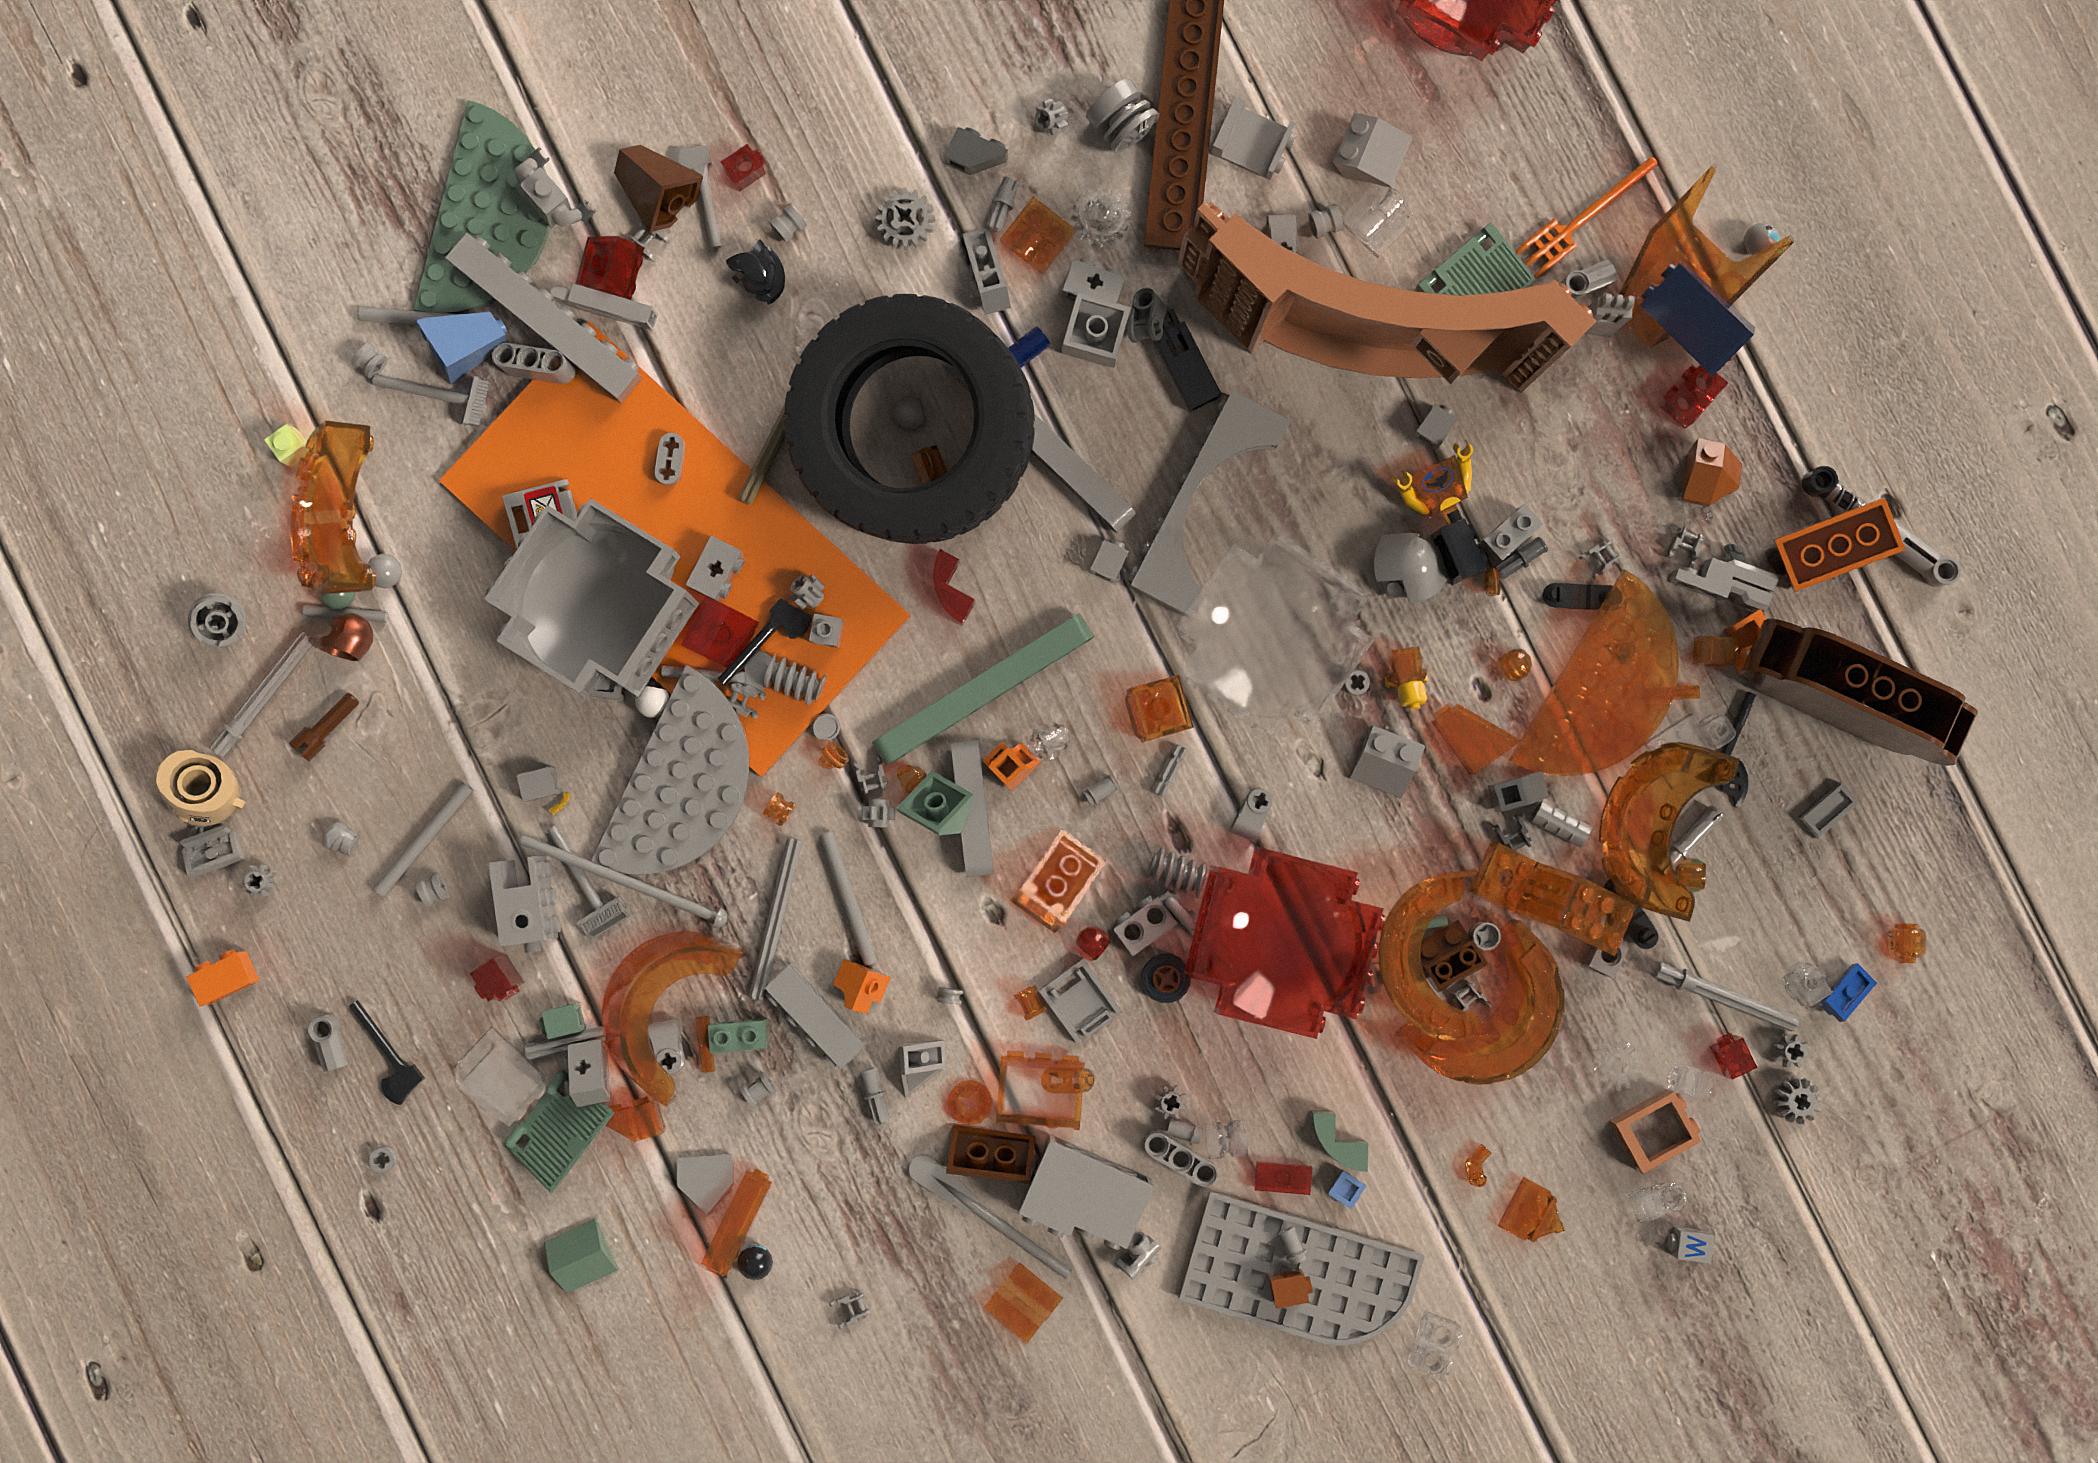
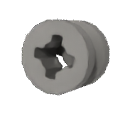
M370 343L359 348L352 358V364L357 368H362L368 378L378 375L388 361L386 356L375 352V347Z
M439 873L432 875L430 880L416 882L417 892L426 907L434 905L435 901L439 899L443 901L449 898L447 885Z

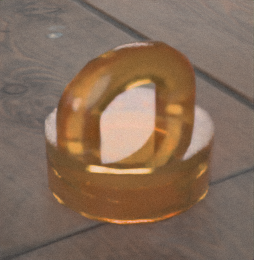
M829 742L822 749L823 755L819 759V766L823 769L835 767L841 769L849 761V758L842 747L834 742Z
M904 765L899 767L896 772L898 779L901 781L900 787L907 793H911L926 777V773L919 766L914 768L910 765Z

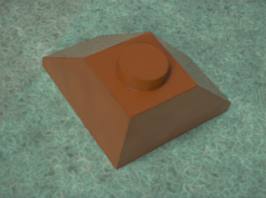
M1701 438L1696 440L1686 457L1681 501L1709 507L1727 494L1730 495L1739 489L1742 463L1726 444Z

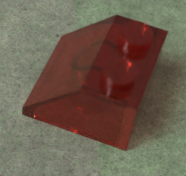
M619 236L587 237L576 284L631 300L636 290V279L643 263L642 256L645 247Z
M705 595L681 646L727 668L750 643L760 622Z

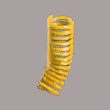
M563 793L561 801L550 808L549 813L552 812L555 815L559 810H563L564 806L566 807L565 804H568L566 802H569L567 800L570 799V793Z

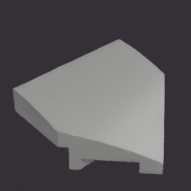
M224 825L193 826L186 839L179 842L184 847L182 854L186 874L190 878H195L244 860L237 833Z
M729 1154L677 1158V1187L709 1216L714 1211V1207L733 1190L731 1187L734 1185V1156Z

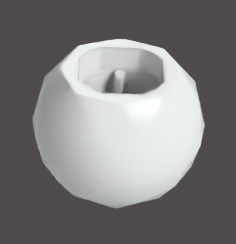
M646 686L639 697L635 696V705L639 713L648 718L660 717L669 701L667 690Z

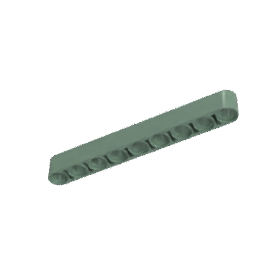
M1080 613L1073 616L872 742L874 748L886 766L892 764L1094 638V635Z

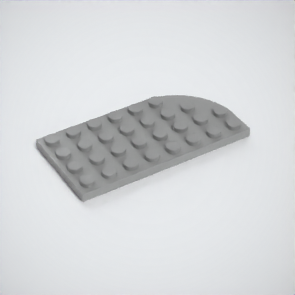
M1209 1191L1178 1299L1326 1345H1352L1380 1335L1396 1323L1404 1314L1414 1296L1425 1256ZM1292 1226L1295 1227L1302 1248L1307 1250L1305 1254L1307 1259L1295 1265H1291L1290 1261L1286 1260L1288 1255L1280 1236H1278V1232ZM1301 1269L1304 1276H1309L1313 1293L1308 1294L1310 1303L1276 1309L1273 1303L1268 1275Z

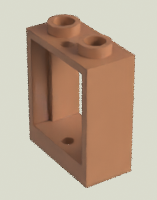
M1666 1089L1609 1120L1635 1169L1642 1174L1702 1142L1698 1136V1133L1701 1132L1700 1128L1692 1117L1688 1118L1684 1110L1687 1108V1105L1679 1093L1675 1094V1092ZM1669 1103L1687 1137L1647 1158L1629 1125Z

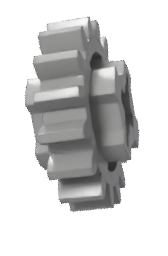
M903 188L900 195H898L896 190H892L893 198L890 199L884 196L883 199L886 205L877 206L878 211L882 215L875 216L876 222L883 223L877 227L878 232H886L883 236L884 241L888 242L893 239L894 248L899 243H903L905 250L908 249L909 243H913L917 248L918 240L921 239L926 242L928 239L925 233H933L934 231L933 226L929 224L935 222V215L929 214L933 211L932 204L925 206L927 197L924 195L919 199L918 190H914L911 195L908 194L907 188ZM889 212H891L892 216L894 217V219L890 222V226H888L887 223ZM921 212L924 215L922 226L917 221ZM900 215L906 218L910 215L911 223L906 220L901 222ZM902 233H911V235H906V236H905V235H901V234H902Z

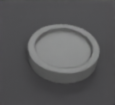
M823 713L814 719L812 731L818 739L830 741L838 735L840 723L834 715Z

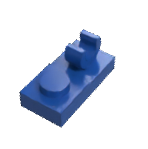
M1858 963L1852 964L1822 999L1821 1003L1823 1005L1821 1007L1828 1015H1833L1839 1022L1846 1021L1877 982Z

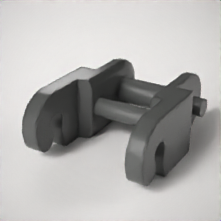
M1518 813L1514 815V818L1518 821L1519 829L1508 837L1504 836L1497 824L1493 826L1502 845H1507L1509 848L1507 852H1511L1513 856L1516 855L1517 849L1525 845L1530 848V841H1532L1530 837L1527 838L1526 833H1528V830ZM1521 835L1523 840L1512 845L1510 840Z

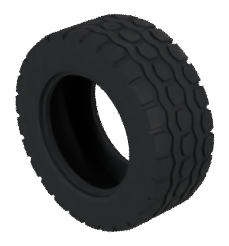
M894 294L893 297L886 295L866 300L864 305H854L840 313V318L837 320L833 318L817 333L818 337L816 340L812 339L805 347L800 356L802 359L800 364L795 365L789 381L791 389L786 393L784 414L787 415V419L784 420L786 443L790 444L788 452L795 471H799V478L809 494L815 497L816 502L825 511L835 516L843 524L862 533L898 543L927 544L929 542L945 541L973 530L982 521H987L1002 507L1001 505L1004 501H1008L1019 485L1018 481L1020 477H1023L1030 460L1029 453L1033 448L1035 428L1033 427L1035 412L1028 381L1017 359L1004 342L983 321L964 308L948 303L940 298L927 295L917 296V294ZM913 356H924L947 362L960 372L969 388L973 401V431L965 452L946 474L928 484L911 488H895L879 483L860 463L851 440L850 418L857 394L873 373L895 360Z

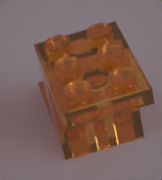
M1492 840L1469 892L1518 916L1568 934L1613 956L1618 951L1637 906L1581 876L1536 862ZM1505 871V879L1501 882L1500 876L1502 872ZM1606 915V922L1602 926V918Z

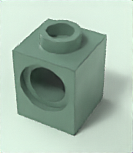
M580 1002L541 1012L540 1027L542 1033L547 1034V1039L586 1029Z

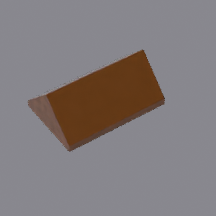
M953 1125L946 1174L1030 1184L1035 1136Z

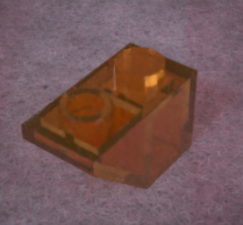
M645 1096L632 1100L633 1105L622 1108V1104L609 1107L614 1112V1115L605 1126L634 1142L660 1135L666 1131L657 1098L649 1100V1097Z

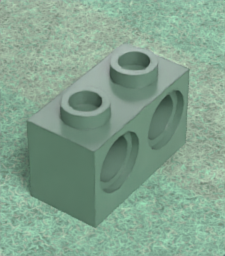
M768 1018L713 1022L708 1025L710 1053L766 1049L770 1046Z

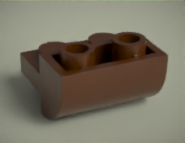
M1459 920L1410 946L1412 953L1424 970L1426 978L1438 993L1488 965L1476 943L1470 939Z

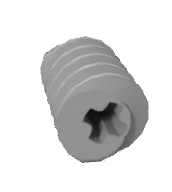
M775 654L765 673L764 686L769 688L774 683V691L780 692L784 688V695L788 697L795 691V700L799 701L805 696V704L810 705L814 700L815 702L818 700L825 685L827 675L824 674L820 680H817V671L814 670L807 676L806 666H803L798 672L796 671V662L786 667V658L783 657L777 663Z
M1160 848L1153 857L1146 879L1152 873L1154 874L1155 883H1158L1164 877L1165 887H1168L1174 881L1176 891L1182 885H1185V894L1187 895L1193 889H1196V898L1198 899L1207 877L1206 864L1202 863L1196 869L1195 860L1192 859L1185 865V856L1182 855L1175 861V852H1170L1167 857H1164V848Z

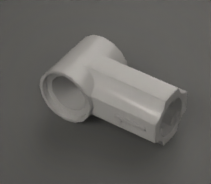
M1605 260L1583 270L1571 272L1560 283H1563L1570 289L1571 297L1576 301L1581 296L1615 283L1617 281L1616 270L1613 264ZM1569 281L1575 282L1578 285L1579 291L1572 290Z
M324 1014L312 1020L308 1026V1034L315 1042L323 1072L338 1069L349 1064L340 1035L341 1023L332 1014ZM321 1021L328 1024L330 1029L328 1035L321 1032L319 1027Z

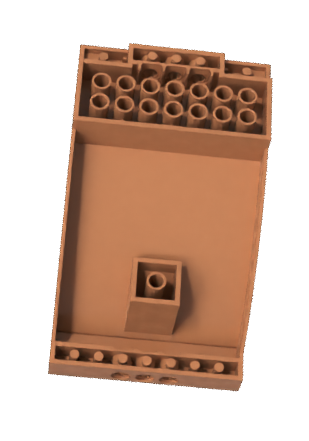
M1212 202L1208 205L1203 203L1197 209L1193 226L1184 234L1177 263L1197 284L1193 297L1250 353L1265 341L1285 352L1329 367L1373 376L1415 379L1444 377L1452 384L1459 376L1498 370L1522 393L1597 322L1593 318L1592 311L1586 305L1578 304L1571 297L1570 289L1563 283H1557L1554 279L1547 284L1506 292L1463 296L1412 292L1368 283L1324 268L1284 248L1248 224L1238 214L1235 213L1229 218Z

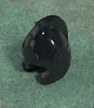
M761 239L752 246L750 252L739 253L726 260V264L732 271L744 274L741 280L734 275L732 279L745 291L755 294L757 300L767 302V305H770L783 293L785 287L783 265L777 254L770 247H766Z

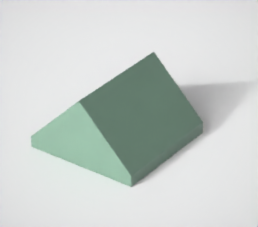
M931 771L896 809L899 813L939 836L958 834L963 831L975 797L973 793Z
M597 1218L544 1242L549 1273L566 1293L619 1270Z

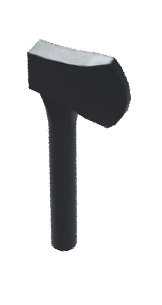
M781 598L770 609L771 617L765 627L717 679L726 686L771 635L781 627L784 628L790 639L801 637L810 627L811 615L793 607Z
M357 1000L349 1008L387 1058L395 1072V1075L382 1079V1091L389 1101L402 1105L412 1090L425 1077L415 1064L410 1066L399 1057Z

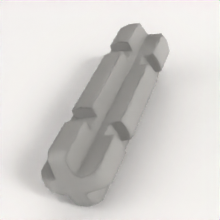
M1178 744L1173 746L1170 758H1167L1158 775L1159 780H1156L1152 787L1154 793L1160 796L1166 795L1169 789L1168 785L1172 783L1181 765L1180 761L1184 759L1187 753V749Z

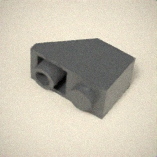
M958 127L944 155L946 165L972 175L1006 163L1008 149L998 140L990 139L988 141L980 137V133L972 128L966 127V129Z
M1542 771L1488 785L1495 812L1511 810L1549 798Z

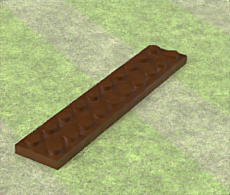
M1169 0L1158 104L1159 118L1156 124L1144 247L1180 251L1184 234L1193 226L1197 209L1204 202L1224 0Z

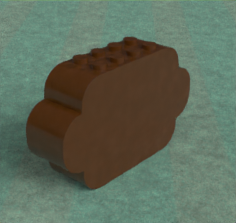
M1766 619L1763 621L1740 672L1744 677L1756 683V688L1759 691L1793 708L1886 750L1904 755H1913L1944 766L1955 765L1978 714L1977 709L1965 702L1966 697L1950 686L1836 634L1817 628H1802L1778 619Z

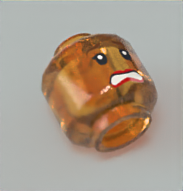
M1896 923L1895 928H1891L1888 931V953L1893 957H1898L1899 963H1916V958L1923 957L1926 954V932L1919 928L1918 924Z

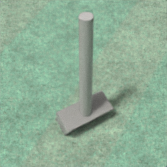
M374 375L372 380L375 386L466 405L461 424L475 427L479 426L482 408L484 407L488 391L487 388L490 383L474 376L469 394L467 395L380 375Z
M557 825L547 830L557 848L573 854ZM567 864L594 912L577 922L586 936L593 940L594 937L596 938L603 934V932H606V930L608 931L612 926L614 927L621 923V921H624V919L626 920L627 917H631L627 910V904L619 897L603 905L584 871Z

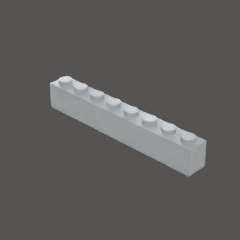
M466 232L445 258L622 403L642 379L637 372L639 367L627 357L624 361L616 355L618 350L607 340L601 343L594 336L597 332L585 322L580 326L573 320L576 315L567 307L562 305L558 308L552 303L554 297L541 287L538 291L530 285L533 280L523 271L519 270L518 273L513 271L509 267L512 263L501 253L498 252L496 256L488 250L490 245L479 235L473 238Z

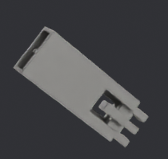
M572 284L571 290L554 287L551 290L552 296L560 304L651 331L654 329L658 314L652 306L577 284Z
M1605 293L1602 297L1598 296L1588 306L1593 313V318L1597 322L1584 334L1611 337L1632 318L1634 296L1623 298V295H1616L1612 297V294Z

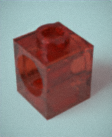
M748 144L720 162L739 192L766 174L763 168V164L766 161L758 149L752 151ZM743 162L752 163V167L749 170H739V166Z
M1732 1033L1725 1034L1716 1039V1044L1710 1046L1726 1078L1733 1080L1758 1068L1744 1038L1741 1036L1732 1035Z

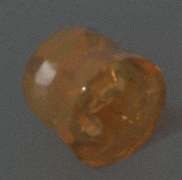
M777 792L766 806L763 815L775 819L776 824L782 827L797 804L792 801L787 802L783 795Z

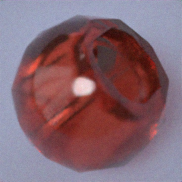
M1098 926L1084 928L1079 932L1076 939L1077 952L1088 961H1096L1110 944L1109 935Z

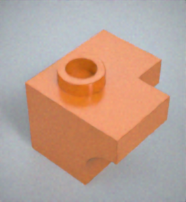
M1001 742L982 760L1011 791L1041 764L1040 760L1022 742L1012 749H1009Z
M843 959L833 985L843 991L845 1007L868 1014L873 1001L881 1003L891 977L859 963Z

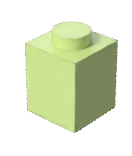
M289 424L284 425L264 439L278 460L289 467L294 466L313 452L299 430Z

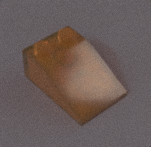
M1061 829L1010 901L1053 933H1056L1066 923L1106 863V860L1064 829Z

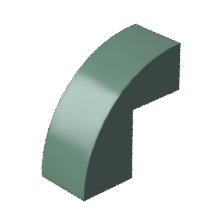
M1310 1110L1313 1131L1327 1153L1337 1162L1348 1168L1368 1172V1143L1365 1140L1335 1139L1336 1114L1333 1111Z

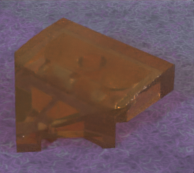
M1523 1177L1498 1226L1523 1240L1529 1239L1531 1242H1535L1538 1238L1553 1232L1560 1233L1565 1231L1556 1206L1557 1198L1551 1195L1550 1190Z

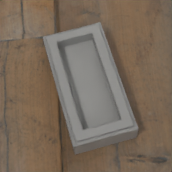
M1837 782L1797 818L1815 839H1819L1860 802L1842 782Z

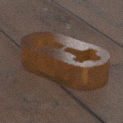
M1084 1067L1048 1068L1041 1075V1085L1049 1093H1085L1092 1089L1094 1075L1088 1068ZM1051 1077L1063 1078V1083H1051ZM1072 1078H1084V1083H1072Z

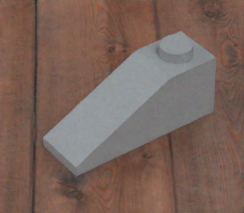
M986 227L962 234L984 314L987 315L1011 308L1007 285L990 230Z

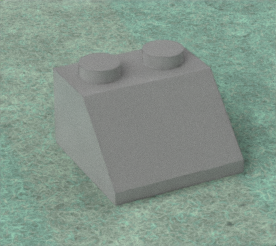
M1354 112L1333 163L1343 177L1392 188L1412 141V136L1378 117Z
M1077 293L1064 338L1062 353L1114 368L1131 307Z
M1376 726L1368 727L1350 779L1402 798L1416 772L1425 745Z

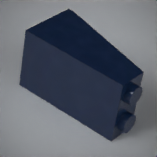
M1680 261L1677 265L1672 262L1662 272L1661 276L1664 279L1657 287L1652 283L1641 295L1644 300L1640 306L1710 375L1714 376L1754 335L1755 327L1684 262Z

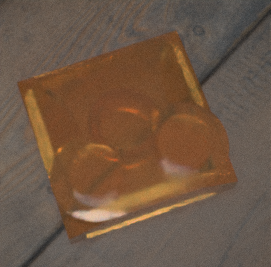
M1179 675L1131 687L1126 690L1125 704L1134 734L1141 742L1194 728Z

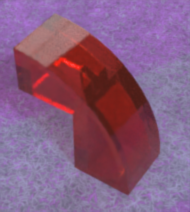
M940 549L933 569L935 591L947 614L963 626L976 600L948 585L960 564V560Z

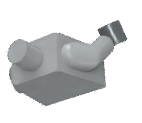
M540 147L533 151L515 169L514 175L520 182L515 189L551 229L556 224L565 227L580 220L586 223L596 212L595 209L592 210L587 207L589 202L583 200L577 208L571 209L566 195L541 168L549 162L550 158H544L541 155Z

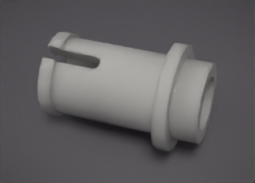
M1109 774L1093 786H1086V790L1082 793L1090 806L1094 804L1099 805L1100 800L1119 790V787L1114 778Z
M1171 1118L1166 1135L1189 1141L1190 1145H1193V1143L1199 1144L1203 1128L1198 1127L1199 1124L1197 1123L1194 1126Z
M1292 1226L1278 1232V1236H1280L1288 1255L1286 1260L1290 1261L1291 1265L1305 1261L1307 1259L1305 1255L1307 1250L1302 1248L1295 1227Z

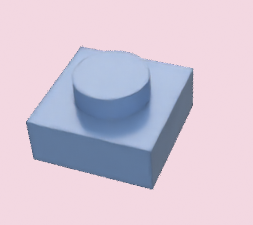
M1341 1169L1327 1193L1352 1209L1366 1188V1185Z

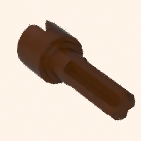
M349 692L346 693L312 728L304 727L289 744L294 749H299L306 744L308 747L302 752L301 756L310 762L326 746L324 739L359 705L358 699Z

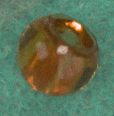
M1521 648L1511 650L1500 656L1497 660L1498 673L1506 680L1520 681L1531 672V656Z
M1695 858L1681 861L1674 872L1675 882L1678 887L1690 893L1705 889L1706 864Z

